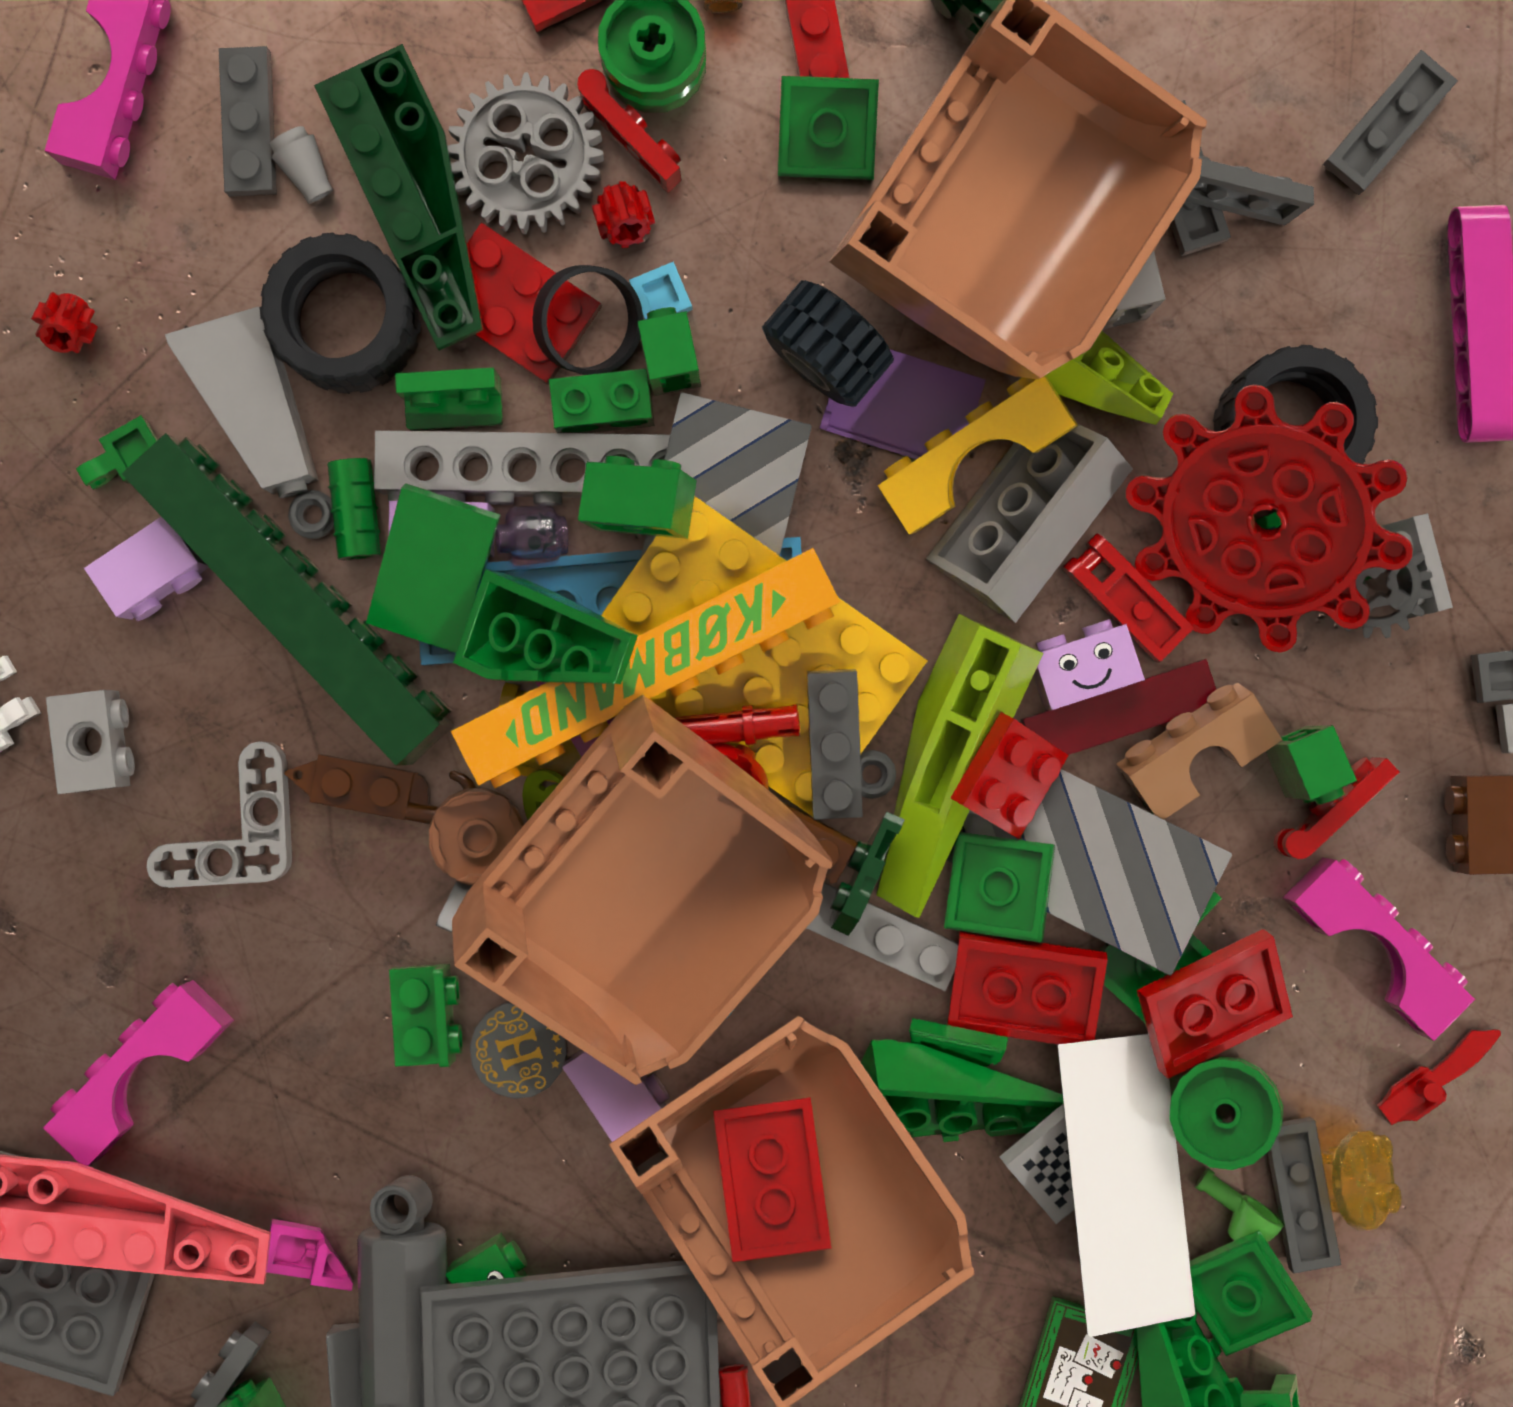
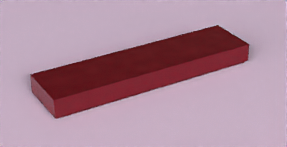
M1202 659L1145 678V680L1023 718L1021 722L1024 726L1070 755L1170 722L1180 714L1192 713L1207 703L1208 696L1216 690V686L1207 659Z

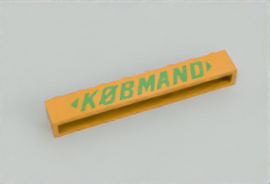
M811 548L638 636L621 684L547 682L452 730L451 733L478 786L490 780L495 789L521 776L518 765L535 757L540 766L566 753L562 743L578 735L581 736L584 743L600 736L608 726L607 720L617 716L624 706L642 694L653 702V697L669 689L675 698L700 685L696 675L712 667H715L718 675L744 663L745 660L741 652L757 644L765 652L789 640L790 638L786 630L803 621L807 630L834 617L830 607L840 603V600L814 548Z

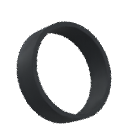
M591 265L571 266L557 272L548 279L537 295L532 316L536 341L546 357L565 370L583 375L611 372L630 358L641 338L638 321L643 320V312L638 295L631 284L613 270ZM596 272L611 280L623 295L628 312L627 331L622 344L609 359L591 367H575L557 353L550 341L547 330L548 308L553 295L565 281L581 273Z

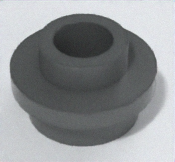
M309 490L297 495L291 502L288 511L289 522L294 531L309 539H319L328 535L334 529L333 514L330 512L332 510L331 498L323 492ZM312 507H319L322 511L320 521L310 524L306 518L308 510Z
M869 750L862 752L860 755L862 797L870 799L882 797L894 786L896 780L894 763L886 754L880 751ZM868 765L877 766L881 772L880 779L876 783L869 784L863 779V770Z

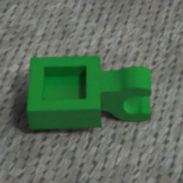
M140 415L98 439L106 452L81 464L76 470L85 486L90 485L93 490L107 484L117 473H119L125 483L129 484L122 473L158 439L147 420Z

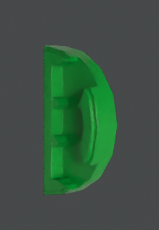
M912 1018L909 1029L911 1043H918L981 1066H988L992 1063L997 1065L1006 1051L1009 1038Z

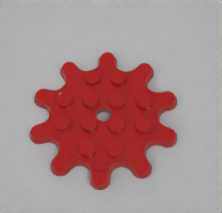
M1261 385L1245 386L1239 391L1235 398V421L1226 430H1209L1188 414H1176L1170 417L1164 425L1163 437L1167 445L1174 450L1177 456L1178 466L1175 472L1168 477L1138 476L1131 480L1126 488L1128 503L1136 510L1156 516L1163 528L1161 539L1155 544L1143 548L1137 554L1135 559L1136 570L1145 579L1151 581L1176 576L1189 582L1193 588L1194 598L1187 609L1186 620L1194 627L1193 630L1201 634L1215 632L1228 616L1245 614L1257 623L1262 644L1273 652H1285L1294 646L1298 634L1297 621L1303 614L1310 611L1324 612L1338 625L1347 629H1356L1363 626L1369 618L1370 607L1366 599L1356 588L1358 575L1363 570L1371 567H1380L1387 570L1404 568L1409 564L1413 555L1411 542L1405 536L1381 527L1375 518V510L1379 503L1387 498L1398 495L1406 487L1408 477L1405 468L1395 460L1387 459L1372 464H1361L1354 462L1346 455L1344 442L1352 430L1354 416L1345 404L1329 402L1322 405L1308 423L1291 425L1283 422L1277 416L1272 394ZM1276 509V513L1282 523L1278 528L1267 530L1261 528L1256 523L1254 513L1256 514L1261 510Z

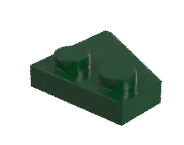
M886 812L867 843L858 840L847 864V867L854 870L850 883H840L830 905V909L837 911L831 926L832 929L849 936L860 921L886 863L884 859L890 844L896 835L899 834L905 819Z

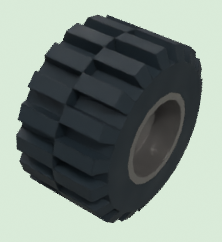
M801 280L762 326L770 346L795 372L821 393L835 402L846 406L856 407L894 361L884 338L859 312L827 288L806 280Z

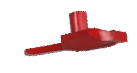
M1498 1029L1470 1030L1458 1045L1434 1068L1430 1070L1425 1066H1419L1393 1084L1382 1101L1376 1105L1390 1125L1401 1121H1418L1446 1101L1447 1094L1442 1086L1461 1076L1477 1064L1501 1036V1031Z

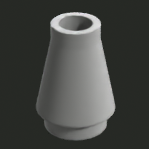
M304 126L290 129L269 143L274 152L271 158L303 194L308 204L326 197L333 191L328 181L314 135H308Z

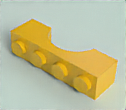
M1047 376L1036 380L1022 377L1006 389L1010 395L1009 398L993 407L990 401H987L965 416L969 424L953 435L949 428L945 429L924 444L928 450L927 453L913 462L909 456H905L883 471L888 479L877 486L909 535L918 532L956 507L953 494L955 473L963 458L975 447L988 441L1005 439L1014 441L1033 453H1038L1078 426Z

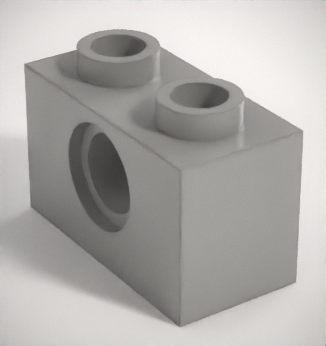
M98 690L46 697L57 794L131 786L129 776L134 774L135 762L131 748L126 747L124 728L128 727L129 712L125 700L120 699L119 691ZM93 728L100 733L102 738L101 747L94 755L88 751L85 745L86 735Z

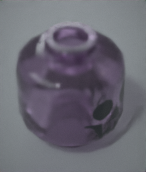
M549 505L510 508L505 516V524H498L496 546L498 554L507 553L511 565L517 569L537 568L556 564L561 554H567L568 528L565 516H558L556 510Z

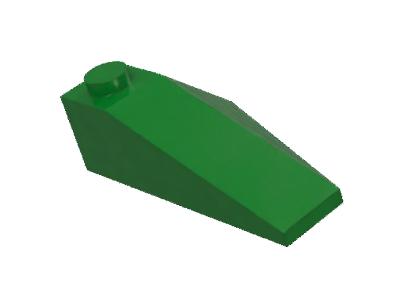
M485 569L453 663L489 680L621 684L638 635L524 578Z
M893 1039L871 1040L861 1061V1064L912 1138L942 1134L943 1142L959 1141V1134L983 1129L991 1137L1028 1133L1064 1103L1063 1094L918 1043L898 1042Z
M1196 1309L1195 1315L1191 1317L1137 1327L1142 1407H1241L1240 1396L1244 1389L1237 1377L1229 1378L1217 1358L1222 1350L1214 1337L1206 1339L1196 1321Z

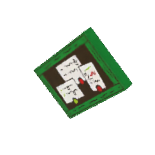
M1052 1296L1019 1407H1124L1139 1360L1137 1328L1088 1337L1085 1306Z

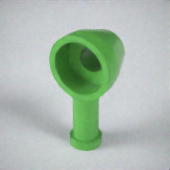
M1207 1168L1195 1184V1188L1200 1192H1206L1233 1212L1227 1232L1234 1241L1260 1230L1266 1241L1269 1242L1284 1227L1282 1221L1268 1207L1249 1195H1241L1215 1176V1172L1210 1168Z

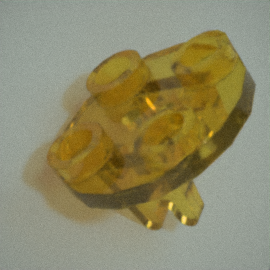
M1352 1131L1341 1140L1339 1146L1330 1147L1329 1151L1321 1152L1323 1164L1333 1165L1332 1183L1335 1199L1330 1200L1332 1212L1340 1213L1348 1225L1357 1230L1377 1229L1386 1220L1389 1213H1397L1399 1211L1402 1196L1400 1188L1394 1183V1170L1391 1161L1393 1146L1389 1137L1386 1135H1376L1371 1131Z

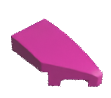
M278 1219L271 1220L267 1273L310 1279V1285L352 1291L353 1279L321 1228Z

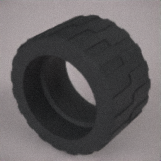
M332 232L300 240L301 243L292 248L289 247L281 254L282 257L278 262L272 265L268 272L267 281L262 287L260 319L263 320L265 327L263 331L267 340L274 346L276 354L307 381L310 380L317 387L327 391L331 389L344 394L357 391L363 393L371 391L376 386H383L392 380L391 378L395 373L401 372L406 367V362L416 350L418 333L421 331L420 310L402 272L387 254L382 253L378 246L368 240H361L356 235L347 233L345 235H338ZM343 273L365 275L378 285L385 298V316L378 334L365 348L349 356L327 358L314 352L306 344L300 331V315L306 298L319 283L334 275Z
M1313 345L1287 346L1276 350L1270 355L1263 356L1231 381V386L1224 390L1219 399L1218 409L1215 410L1213 418L1214 431L1226 430L1234 423L1236 416L1235 398L1245 386L1261 385L1267 388L1280 381H1291L1310 388L1325 404L1339 402L1345 404L1351 410L1354 416V424L1351 432L1345 439L1344 450L1346 455L1354 462L1364 464L1366 461L1365 457L1368 452L1372 451L1375 443L1374 436L1378 428V416H1376L1375 407L1377 403L1374 394L1371 393L1368 386L1369 382L1363 373L1360 374L1354 367L1355 364L1346 357L1342 358L1335 354V351L1327 348H1315Z

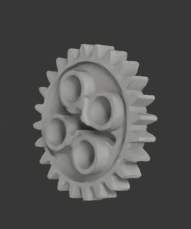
M524 72L520 86H514L509 75H504V89L499 91L489 81L485 82L488 97L482 99L471 92L469 97L474 106L472 112L458 108L456 111L464 126H449L448 129L451 137L459 142L448 145L450 157L459 160L451 164L453 176L457 178L463 177L455 184L457 193L459 195L471 193L466 201L470 211H474L484 205L481 217L485 223L488 224L496 215H499L502 231H507L512 221L515 220L518 221L522 234H527L530 221H537L540 230L546 232L547 218L551 216L561 226L564 225L565 219L562 210L569 208L577 214L581 213L576 199L578 195L589 199L593 198L592 189L586 181H601L600 171L591 165L604 161L603 151L592 147L602 142L600 130H588L596 122L593 112L580 114L584 107L583 98L580 95L567 102L569 91L565 83L552 92L549 77L546 75L541 79L538 87L532 85L528 72ZM512 115L521 119L519 127L512 132L506 133L497 129L500 120L506 116ZM553 129H562L568 134L566 140L558 146H548L543 142V139ZM491 139L497 141L504 148L492 145L485 146L484 142ZM527 146H531L535 156L526 155L524 161H519L516 152L524 153ZM546 160L555 162L565 161L567 165L564 168H558ZM502 161L507 164V170L500 178L488 179L483 176L486 166L491 162ZM538 175H549L554 179L553 185L546 192L536 193L529 189L532 179Z

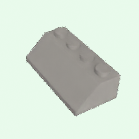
M1079 424L1076 428L1038 453H1033L1026 447L1014 442L927 556L926 560L984 605L1016 623L1133 468L1107 437Z

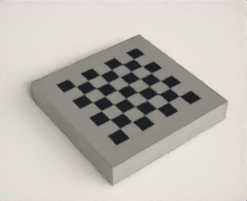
M1063 1103L999 1156L1006 1167L1055 1224L1059 1223L1075 1209Z

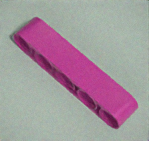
M1506 205L1453 207L1448 219L1447 236L1458 433L1464 443L1513 441V255L1510 213Z

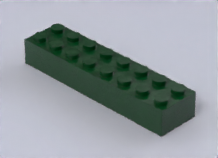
M165 433L128 467L122 475L396 766L413 765L454 726L446 717L451 712L449 706L434 691L427 692L425 689L421 690L413 682L418 677L416 671L401 656L395 657L391 653L387 654L380 647L385 642V639L372 625L367 624L366 620L362 622L357 617L353 618L347 612L352 606L350 601L334 585L329 587L323 581L319 582L314 575L319 571L318 567L301 550L295 551L291 546L283 544L281 540L286 536L285 532L268 515L262 516L257 510H251L248 505L253 501L252 497L235 480L229 481L223 474H218L215 471L220 464L201 444L196 446L187 437L180 441Z

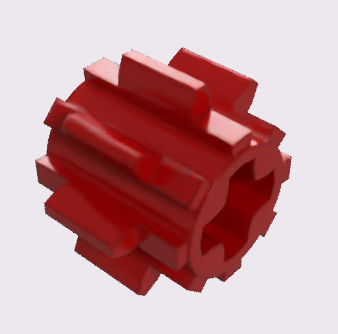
M619 181V184L604 187L603 194L597 197L598 204L592 205L601 238H608L612 245L617 243L621 245V248H628L631 244L643 242L645 234H650V225L655 224L647 192L645 190L639 191L635 185L629 186L626 181Z

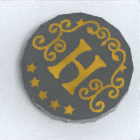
M508 1001L488 1011L475 1027L470 1044L472 1066L484 1085L496 1094L517 1099L533 1097L549 1088L563 1070L562 1066L565 1063L568 1048L565 1038Z

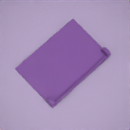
M890 349L894 358L893 363L857 406H846L829 398L819 429L918 459L928 452L924 446L928 440L948 428L954 435L969 424L965 416L977 408L986 380Z

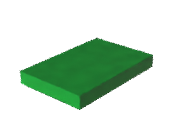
M405 483L401 487L366 623L456 653L486 569L501 515Z

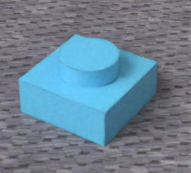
M674 261L629 280L638 295L645 320L647 319L648 312L660 308L674 307L676 308V313L693 310Z

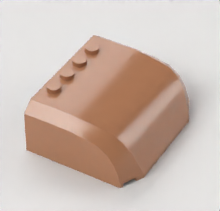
M1003 0L991 13L840 242L829 263L970 358L996 371L1015 377L1040 379L1090 350L1200 179L1202 159H1199L1202 130L1206 128L1207 120L1043 0Z
M642 694L624 706L466 893L452 918L454 966L634 1085L642 1083L641 1077L667 1065L671 1070L688 1062L816 918L823 899L821 892L827 870L831 869L833 862L810 830L774 794Z
M799 1016L609 1144L635 1187L649 1204L752 1365V1369L777 1407H790L974 1275L967 1236L966 1217L848 1043L832 1034L830 1036L807 1023ZM811 1097L832 1249L732 1262L713 1111Z

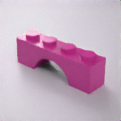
M169 0L88 1L86 12L105 30L111 47V63L104 81L93 93L75 102L58 104L44 150L57 162L116 180L119 167H124L129 157L130 141L128 136L132 122L139 119L143 110L144 98L141 92L146 75H151L156 66L157 49L155 44L160 29H164L167 26L170 18L171 6Z
M1322 857L1282 898L1318 933L1332 936L1346 930L1363 929L1377 938L1386 950L1391 965V981L1384 1001L1418 1035L1435 1041L1475 1001L1463 988L1468 981L1452 965L1445 962L1441 966L1429 954L1433 946L1421 933L1414 928L1406 931L1394 919L1399 914L1397 909L1382 895L1376 893L1372 896L1360 884L1364 877L1351 863L1345 859L1338 862L1334 859Z
M194 980L179 987L172 983L163 990L152 1002V1005L157 1010L145 1022L138 1018L119 1036L118 1040L123 1045L115 1054L110 1057L105 1053L98 1058L84 1073L89 1081L78 1092L73 1088L68 1090L50 1108L55 1116L43 1129L78 1163L91 1166L99 1161L134 1125L127 1106V1087L132 1073L141 1061L151 1056L166 1055L189 1062L200 1056L234 1021Z

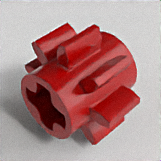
M51 292L46 303L39 302L31 318L40 324L35 333L36 337H40V340L46 347L60 353L70 351L76 354L79 353L84 343L91 344L98 329V326L90 322L95 312L94 309H91L81 297L70 293L57 295Z

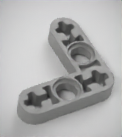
M259 741L249 744L239 756L238 772L242 839L180 842L158 846L151 852L146 866L148 875L154 883L168 888L259 883L276 880L287 874L292 864L288 777L284 774L288 770L287 759L281 747L272 742ZM264 749L265 757L274 759V767L267 768L265 772L266 784L276 782L277 791L265 789L252 792V784H262L260 769H252L251 765L252 759L260 757V750ZM263 797L273 800L278 808V816L270 825L260 824L253 815V806L256 801ZM240 846L246 847L244 856ZM265 846H269L271 854L279 855V864L271 866V873H267L265 865L256 864L245 866L248 875H242L244 857L264 854ZM217 848L224 849L232 858V868L225 876H217L208 868V856ZM192 849L198 850L195 860L196 868L177 870L174 872V879L171 878L170 871L161 869V861L169 859L170 852H172L174 860L195 859ZM195 871H197L199 876L197 879L194 878Z

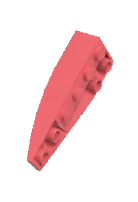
M0 1154V1258L263 1285L266 1282L271 1232L78 1162Z

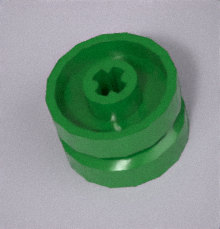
M615 0L606 9L598 28V50L603 72L611 91L625 105L629 104L634 109L644 113H666L683 106L699 90L706 74L705 28L697 9L688 0Z
M1222 1056L1197 1064L1179 1080L1171 1096L1170 1122L1176 1140L1192 1158L1210 1168L1235 1170L1254 1164L1271 1150L1282 1128L1284 1105L1277 1085L1262 1068L1243 1058ZM1224 1103L1230 1104L1235 1109L1236 1116L1232 1122L1226 1123L1224 1116H1217L1216 1114L1217 1108Z

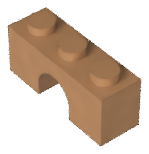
M1235 683L1234 685H1225L1216 689L1208 696L1207 703L1194 712H1186L1173 718L1167 724L1166 731L1151 741L1143 740L1133 745L1126 752V758L1116 765L1145 809L1164 820L1200 796L1190 778V765L1198 752L1207 747L1220 746L1225 755L1242 768L1281 742L1282 738L1255 695L1239 683Z

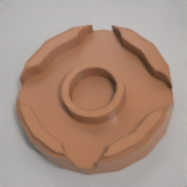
M467 788L450 795L436 809L429 825V849L436 865L445 874L447 873L450 877L455 878L456 881L474 885L524 826L518 808L503 794L487 788Z

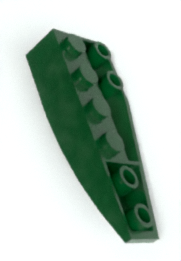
M403 44L315 84L314 87L436 347L440 351L482 331L483 324L446 135Z

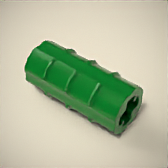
M347 458L328 462L330 485L327 488L330 489L332 510L330 512L333 514L335 531L333 536L336 540L337 559L347 561L380 557L379 534L381 531L378 528L377 509L379 507L376 506L371 460L368 458Z

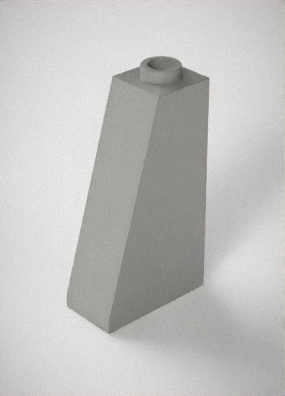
M259 306L165 334L167 344L262 489L271 494L278 493L279 498H288L308 491L306 484L319 481L284 362L276 354L274 346L266 338L263 331L265 329L264 323L260 319Z

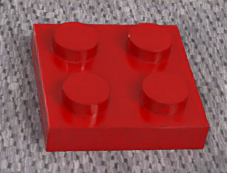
M1001 712L950 798L1005 832L1020 839L1026 827L1034 818L1036 810L1052 783L1058 777L1069 755L1016 719Z

